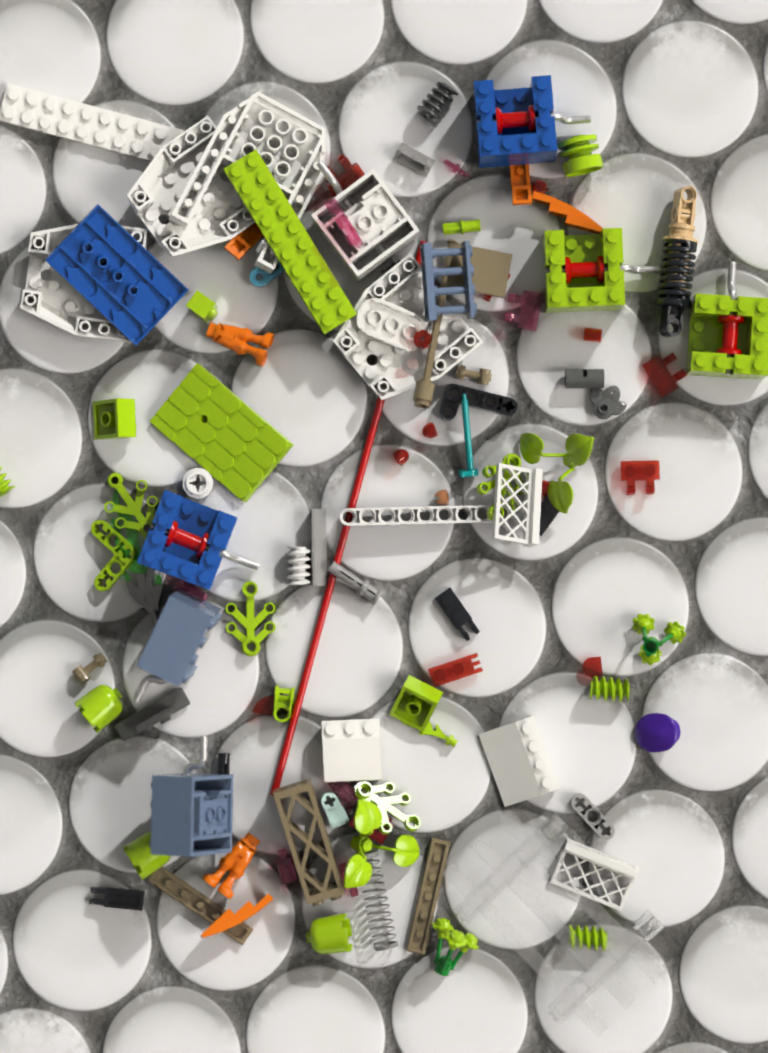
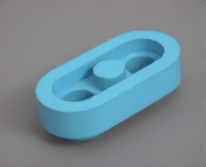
M279 261L277 263L279 268L271 274L256 267L250 272V281L256 287H263L281 275L284 269ZM258 274L263 276L261 281L256 280Z

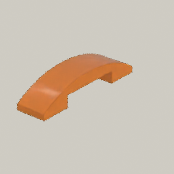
M529 164L511 165L510 179L513 205L532 204Z
M254 223L231 239L224 249L239 261L259 242L263 235L256 223Z

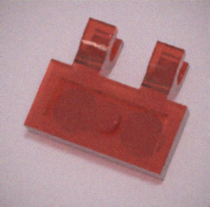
M342 154L337 160L345 171L336 176L328 165L327 167L344 191L365 174L357 163L351 165L348 158ZM328 182L326 184V187L328 188L332 196L336 197L337 194L335 193L331 184Z
M674 353L669 354L662 360L657 355L642 365L662 398L679 388L676 382L687 376L684 369L672 376L667 370L666 366L677 359Z
M659 460L620 462L621 481H627V495H635V481H646V495H653L655 493L654 480H660Z

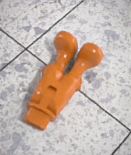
M210 322L206 332V337L235 351L238 355L250 354L255 358L256 364L260 367L264 366L268 351L250 346L246 342H253L266 349H270L274 340V334L271 332L264 335H255L248 328H240L222 323L217 325Z
M248 832L244 839L241 838L232 847V852H228L224 857L220 858V867L212 874H204L202 879L216 888L226 871L230 870L229 875L217 890L228 899H231L234 895L232 891L234 881L244 876V871L261 841Z

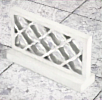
M501 463L496 464L492 539L522 544L523 547L529 548L539 544L543 469H527ZM502 469L507 470L511 475L507 481L502 476ZM519 473L526 474V482L524 484L517 477ZM512 479L519 486L515 492L508 485ZM503 487H505L508 493L510 494V496L506 499H504L501 495V489ZM520 490L525 495L524 502H521L516 496ZM511 498L518 505L514 510L507 503ZM502 506H504L509 513V515H507L505 518H503L500 514V508ZM519 509L524 513L522 521L515 514ZM510 517L517 524L513 529L506 522ZM500 525H503L508 531L505 536L498 535ZM520 528L522 530L523 539H519L514 533L516 529Z
M567 838L550 883L622 911L633 882L639 873V867ZM566 853L573 855L576 862L566 866L564 861ZM587 861L591 862L594 870L584 873L581 864ZM578 865L582 874L571 878L568 869ZM605 868L610 870L612 877L602 880L598 871ZM566 870L569 880L564 882L556 880L557 874ZM596 872L600 882L589 885L586 876ZM626 876L630 880L628 885L620 887L616 878ZM584 878L587 887L578 889L573 881ZM614 880L618 889L607 892L604 883ZM602 885L605 894L601 896L594 895L591 888ZM620 892L622 897L620 904L611 902L609 896Z

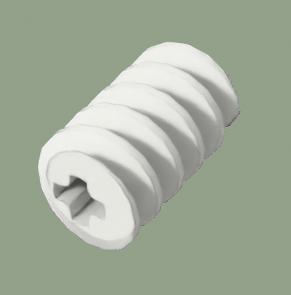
M287 546V548L293 551L287 553V556L292 557L291 560L287 561V564L292 565V567L287 568V571L292 573L287 576V579L292 582L286 585H306L311 583L310 580L305 579V577L311 575L310 572L305 571V569L311 568V565L306 564V561L311 560V557L306 556L311 550L306 547Z

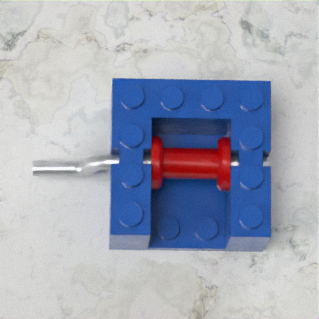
M551 75L532 76L529 88L494 90L493 80L474 81L473 103L479 168L555 162L557 155L555 121H560L563 124L591 123L590 115L567 117L562 113H553Z
M164 490L136 561L208 590L211 589L222 558L256 571L259 567V563L225 550L238 517L209 508L167 490Z

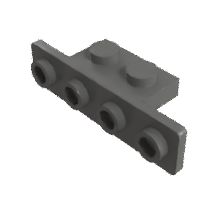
M179 688L117 723L115 727L122 740L126 741L142 731L145 734L155 729L153 725L158 722L164 724L171 720L170 715L190 705V701L184 690Z

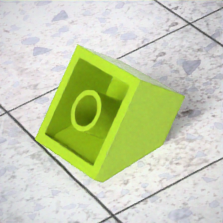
M115 398L92 402L94 440L136 437L135 399Z
M409 675L389 715L424 732L443 692Z

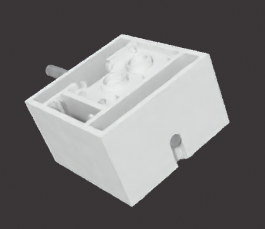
M323 161L316 165L331 184L337 196L311 215L312 222L357 282L361 281L381 266L383 262H386L389 257H393L419 237L420 230L374 169L343 191Z

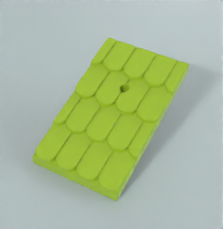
M196 363L150 420L165 436L178 445L243 502L249 500L294 445L198 363Z

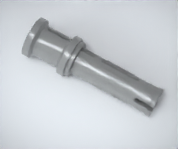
M335 561L327 570L357 590V595H362L370 600L372 605L377 602L383 593L382 590L378 591L368 581L363 582Z

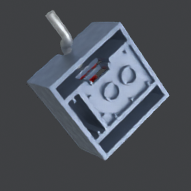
M178 589L169 596L137 664V667L153 675L143 678L132 699L133 701L140 703L149 683L166 684L170 682L179 687L194 675L197 669L195 663L198 659L196 652L198 648H203L207 640L204 637L205 633L208 630L211 631L218 624L222 616L219 613L221 608L182 589Z
M200 736V757L197 761L187 764L183 773L152 775V800L150 804L152 809L150 822V848L152 855L194 857L232 852L233 774L191 773L193 769H199L204 766L207 761L208 736Z

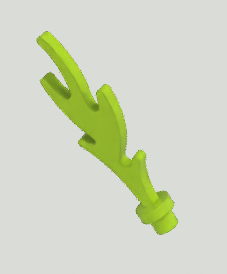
M401 721V723H403L404 725H407V726H409V727H412V726H410V725H408V724H406V723H404V722ZM430 721L424 732H419V735H431L446 740L445 744L447 746L455 747L458 740L453 738V735L446 736L438 724L434 731Z

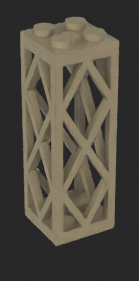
M311 778L274 789L273 796L307 905L317 906L323 904L325 899L331 898V901L342 898V894H345L344 884ZM308 791L311 802L301 793ZM291 796L286 814L282 799ZM295 800L313 814L308 834L290 819ZM316 822H318L326 850L312 839ZM293 833L306 843L302 861ZM310 848L328 863L323 882L305 867ZM331 870H333L336 881L328 884ZM308 881L316 888L310 890Z

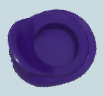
M661 713L647 714L635 726V739L638 745L648 752L656 753L671 749L679 740L681 734L678 722L670 716Z

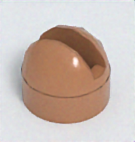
M447 489L436 492L434 497H439V500H435L438 505H449Z

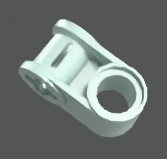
M332 791L323 793L321 804L332 829L350 822L337 795ZM327 796L335 798L332 805L324 803Z

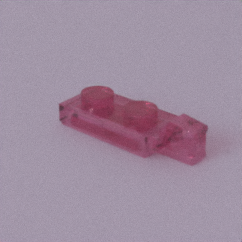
M334 198L327 202L325 205L328 212L338 217L335 221L341 230L345 229L348 233L345 237L351 246L355 245L357 248L363 246L362 239L337 200Z

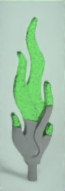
M115 489L113 502L116 505H121L119 502V493L117 489ZM117 512L118 516L125 518L126 521L135 522L130 515ZM111 518L110 521L114 525L115 530L122 535L121 529L115 526V519ZM126 528L127 541L136 548L138 553L136 560L129 567L137 579L138 587L134 585L127 572L123 576L125 577L130 595L151 614L154 626H156L160 617L158 610L163 587L162 578L158 575L154 586L155 569L136 562L141 551L137 530ZM115 536V544H116V546H117L118 543H119V540H118V538ZM122 547L117 550V551L123 550V551L126 553L125 558H126V557H130V558H131V555H130L131 550L127 551V550H124Z

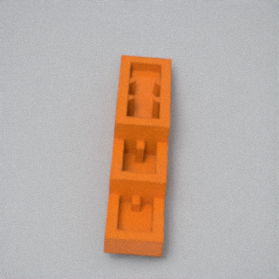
M536 191L533 192L532 202L548 205V214L566 218L564 226L595 234L601 233L603 229L601 226L573 206L554 197Z
M268 893L255 906L248 901L235 914L229 908L200 937L204 939L241 924L258 913L273 898Z

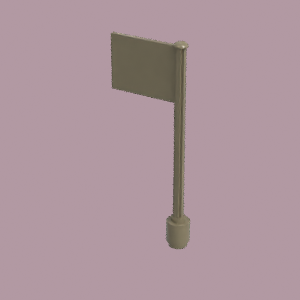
M454 239L447 241L448 248H462L461 244H458ZM472 247L473 255L470 257V262L474 266L472 284H475V293L504 298L512 254ZM462 255L446 256L444 268L463 267ZM464 275L442 276L440 287L464 286ZM438 295L437 305L439 307H444L446 295ZM439 315L437 320L433 321L423 378L417 381L415 385L413 401L414 406L426 409L429 408V404H432L435 385L430 378L442 315Z

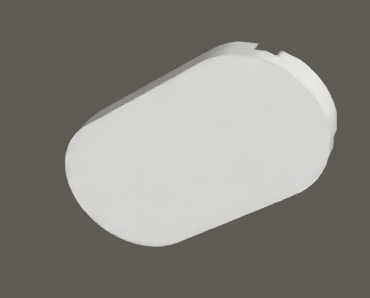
M369 298L363 301L356 310L355 320L358 328L370 337L404 351L418 350L428 341L430 333L428 324L422 316L380 298Z

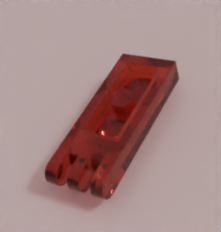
M475 653L429 668L428 671L433 686L437 687L482 672V667L474 669V666L481 664L480 660L475 662L471 660L477 658L478 654Z

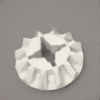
M194 468L185 474L183 489L190 497L196 499L203 498L212 491L213 479L205 469ZM197 475H199L201 482L206 483L200 486L199 492H197L195 485L190 484V482L196 481Z

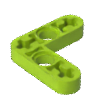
M96 520L91 525L92 534L115 555L96 576L94 585L99 591H109L136 560L138 553L136 548L108 522ZM103 525L102 529L109 534L106 535L103 532H97L99 530L97 526ZM112 536H116L119 540L118 545L115 547L110 544ZM121 547H122L124 550H127V551L131 550V552H130L131 558H130V557H126V558H125L126 553H125L123 550H119V551H117V550L120 549ZM114 563L120 565V571L117 574L113 573L111 569ZM109 575L114 577L113 579L108 578L105 582L107 586L101 587V579H106Z

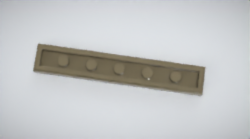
M431 838L406 951L425 955L450 841Z
M163 866L148 878L149 882L210 924H213L227 911ZM242 922L223 933L243 946L253 928Z

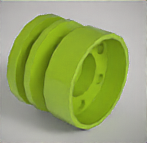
M577 135L558 143V150H565L560 153V157L570 159L562 163L565 177L585 175L604 167L601 154H592L593 151L599 148V144H592L597 141L596 135Z

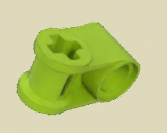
M279 685L275 686L273 714L278 722H287L291 717L295 687L290 689L280 688ZM281 708L286 709L288 712L285 719L277 717V711Z

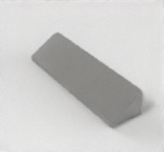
M311 509L313 586L327 585L325 509Z

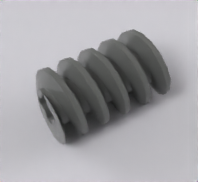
M437 82V88L431 89L433 94H427L428 100L423 99V106H417L421 116L434 124L432 118L439 119L436 114L437 112L444 113L441 107H449L446 101H454L451 94L458 96V93L446 83Z

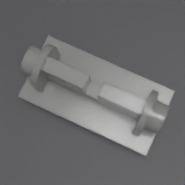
M401 143L397 148L393 158L398 163L427 177L435 162L434 159L404 143Z

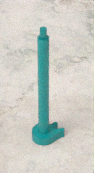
M462 394L461 404L467 469H459V477L461 478L478 475V469L473 467L469 408L466 394Z

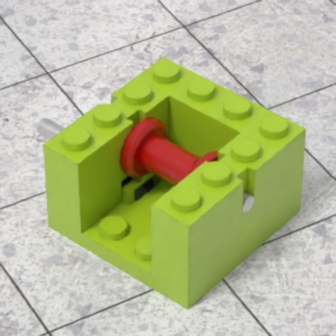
M603 228L600 234L564 235V230L544 231L542 236L545 313L622 310L625 306L624 272L632 274L659 273V266L623 264L622 228Z
M730 261L728 264L727 288L729 296L696 293L691 298L692 307L689 317L686 375L763 380L768 376V298L743 296L736 298V262Z

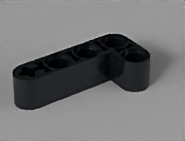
M450 384L444 391L440 416L445 421L453 420L457 414L458 406L462 405V394L467 395L469 393H474L477 400L474 403L468 402V407L503 416L515 414L518 405L514 399L457 384ZM449 389H456L458 396L450 398L447 394ZM489 397L493 398L495 400V406L491 408L487 407L485 405V399ZM499 399L502 400L501 404L507 405L510 402L514 409L507 412L505 407L500 406V410H497ZM451 407L454 414L447 417L443 414V409Z

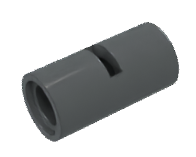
M565 369V388H604V369Z

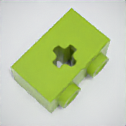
M198 290L186 304L188 310L205 323L209 320L212 322L218 314L217 305Z

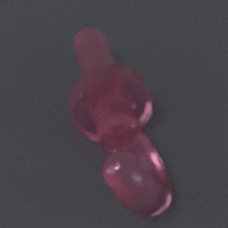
M445 159L444 163L453 169L452 172H458L466 178L470 177L466 171L459 168V164L455 165Z

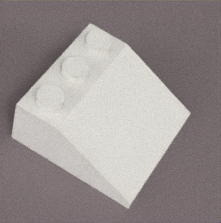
M379 719L321 721L324 783L382 780Z

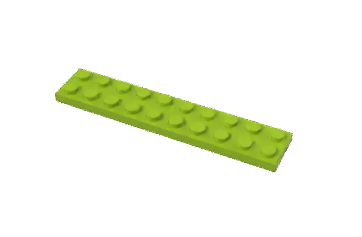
M257 149L225 167L223 171L322 333L326 334L356 316V311Z

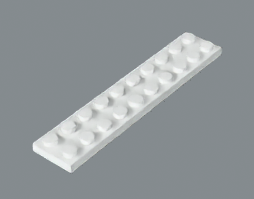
M7 83L0 109V122L150 162L164 145L185 131Z

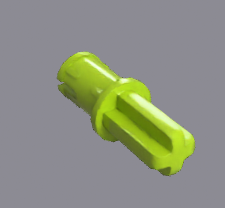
M480 219L443 223V234L461 233L464 235L467 232H480Z

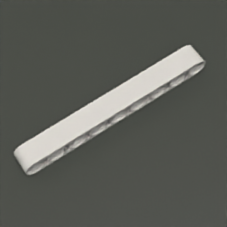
M493 505L347 508L340 513L339 520L344 526L493 523L488 517L482 520L477 516L479 509H484L487 512L488 508ZM502 506V508L506 511V516L509 515L505 507ZM465 509L468 512L466 520H461L458 517L459 510ZM422 510H427L430 513L429 520H421L419 515ZM441 510H446L449 513V518L445 521L439 518ZM366 511L370 512L373 516L370 522H365L362 519V514ZM389 511L392 518L389 522L381 519L382 512ZM402 511L410 512L411 518L409 521L401 519L400 514ZM345 512L353 514L352 522L346 523L342 517Z

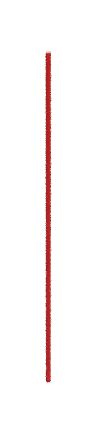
M420 241L419 247H418V250H417V254H416V258H415L416 261L420 264V266H421L420 245L423 244V243H427V242H425V241ZM379 397L376 401L348 508H356L385 399L381 400ZM346 512L344 521L350 523L352 522L353 514ZM342 526L333 559L339 565L350 526ZM332 573L329 574L270 795H273L274 789L280 788L337 578Z

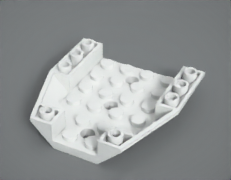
M208 115L164 145L127 194V198L137 217L148 229L158 245L172 257L229 241L255 223L231 182L223 181L220 178V174L224 172L223 169L227 167L222 163L217 168L186 229L171 220L168 224H161L159 222L161 215L171 216L217 128Z
M78 224L31 232L26 286L22 291L20 308L76 336L132 343L44 260ZM122 226L147 250L148 229ZM104 258L100 260V264L104 263ZM45 270L52 272L50 280L42 279V273Z
M411 253L364 291L354 307L355 311L363 301L369 298H380L414 312L425 319L422 268ZM438 296L435 297L436 305H437ZM445 299L444 307L451 306L450 303ZM459 314L442 315L431 381L441 378L483 343L481 338L472 328H469ZM355 316L344 323L333 342L370 389L381 400L415 388L416 382L423 378L433 322H427L430 332L428 341L423 347L415 351H404L364 334L358 328ZM375 355L378 359L377 364L369 365L366 360L367 357Z

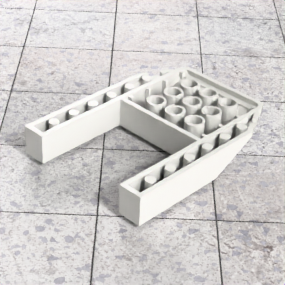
M256 92L223 115L169 220L186 229L220 163L229 166L256 149L300 220L323 176L316 165L320 161L325 163V128L264 94ZM266 241L254 266L271 274L278 263V259Z

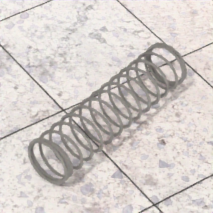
M378 851L364 853L367 857L366 862L378 861L371 866L380 863V860L377 859L369 860L378 856ZM372 867V869L379 870L372 872V874L374 875H371V877H381L369 881L365 885H382L362 891V893L374 891L384 892L377 894L375 896L364 898V900L379 898L386 899L365 907H387L371 913H367V915L380 913L390 914L374 920H370L369 923L390 920V922L374 928H370V930L381 928H393L389 931L373 935L372 938L379 936L394 935L389 939L376 942L373 944L377 945L374 947L375 951H382L397 947L399 944L397 941H389L397 936L396 934L389 933L395 929L394 926H386L391 924L393 922V919H383L390 916L392 913L390 911H383L390 907L389 904H380L389 899L388 897L380 896L385 894L387 890L377 889L384 886L385 883L375 882L383 878L382 874H375L381 871L382 868Z

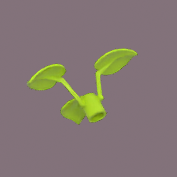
M533 433L522 434L519 439L520 452L526 462L536 464L540 461V456L563 457L564 465L569 467L558 478V482L551 481L548 485V497L551 504L558 511L564 514L568 513L573 502L574 493L571 485L562 480L571 471H574L576 466L584 465L587 462L592 451L594 437L574 433L566 439L565 448L568 453H543L544 442L539 436Z
M358 799L354 826L361 834L354 836L351 840V848L357 854L353 855L347 863L344 874V888L361 887L369 882L372 875V866L369 862H366L367 857L364 853L369 852L372 848L394 852L393 862L401 867H407L415 863L420 854L416 839L407 834L397 838L395 848L372 844V841L367 836L373 834V829H378L381 826L382 814L374 803L367 800Z

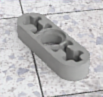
M578 793L571 798L573 809L600 838L608 840L614 836V826L585 795ZM577 797L579 799L584 798L583 804L586 807L589 804L592 806L584 814L581 813L584 810L581 806H575V799ZM590 811H595L598 814V819L595 822H590L587 819ZM602 818L605 820L602 824L605 827L610 826L609 835H602L603 830L599 826L597 829L594 827L600 823Z

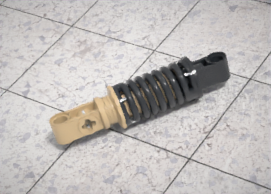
M685 186L674 192L671 224H668V229H670L669 236H663L662 238L664 246L662 248L663 255L661 260L663 262L660 264L661 270L659 274L661 277H659L660 284L658 285L659 291L657 292L655 305L662 307L659 332L663 337L667 338L678 336L682 332L684 310L691 309L692 307L690 301L692 292L686 291L693 288V285L687 282H693L694 279L688 275L694 274V270L691 268L695 267L693 260L696 259V256L691 253L697 251L698 240L692 236L695 231L693 224L697 192L692 186ZM684 191L687 193V200L683 197ZM669 324L673 326L672 333L669 331Z

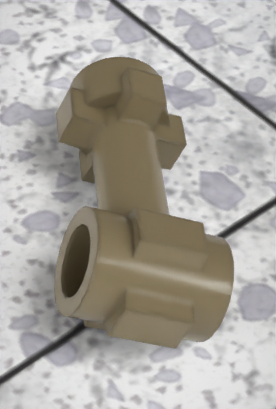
M461 365L457 366L455 377L463 380L464 377L478 379L477 383L489 385L492 374L489 369L480 368V371L477 372L467 370L466 366Z
M102 653L95 654L93 656L94 660L83 668L80 665L72 671L73 677L77 682L84 684L91 678L88 675L98 666L101 668L105 666V663L108 661Z

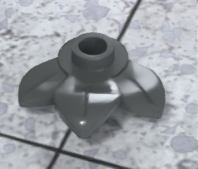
M610 386L604 391L601 388L592 389L590 400L594 404V414L599 419H607L611 415H620L624 412L627 404L619 401L620 390L618 386ZM600 407H605L607 411H601Z

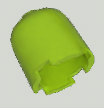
M103 684L81 697L74 705L77 708L81 706L78 710L92 727L96 726L93 729L98 733L122 712L123 704L120 698L123 696L116 687L112 690L108 685Z
M151 831L122 847L142 880L164 866L171 858L168 855L151 854Z
M347 913L319 917L311 922L309 931L306 932L307 943H311L315 952L330 954L352 951L353 945L349 944L352 930L350 919L346 918Z

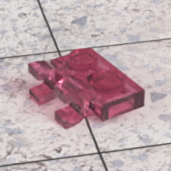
M527 290L523 291V295L510 293L507 302L521 304L519 314L506 312L504 321L517 322L518 329L536 332L543 293Z

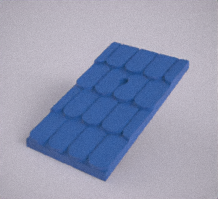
M98 204L44 259L135 346L189 290ZM104 258V263L100 264V260Z

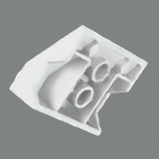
M533 715L478 734L504 807L560 789Z

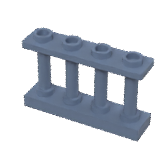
M469 241L462 242V248L434 249V247H431V243L420 245L426 322H433L442 314L466 313L467 319H472L474 314H477V305L473 302V295H475L476 291L475 284H472L474 266L470 262L473 249L472 245H469ZM462 255L463 267H433L432 259L435 257ZM464 275V286L437 288V286H434V278L436 276ZM465 294L466 305L439 307L435 302V297L438 295Z

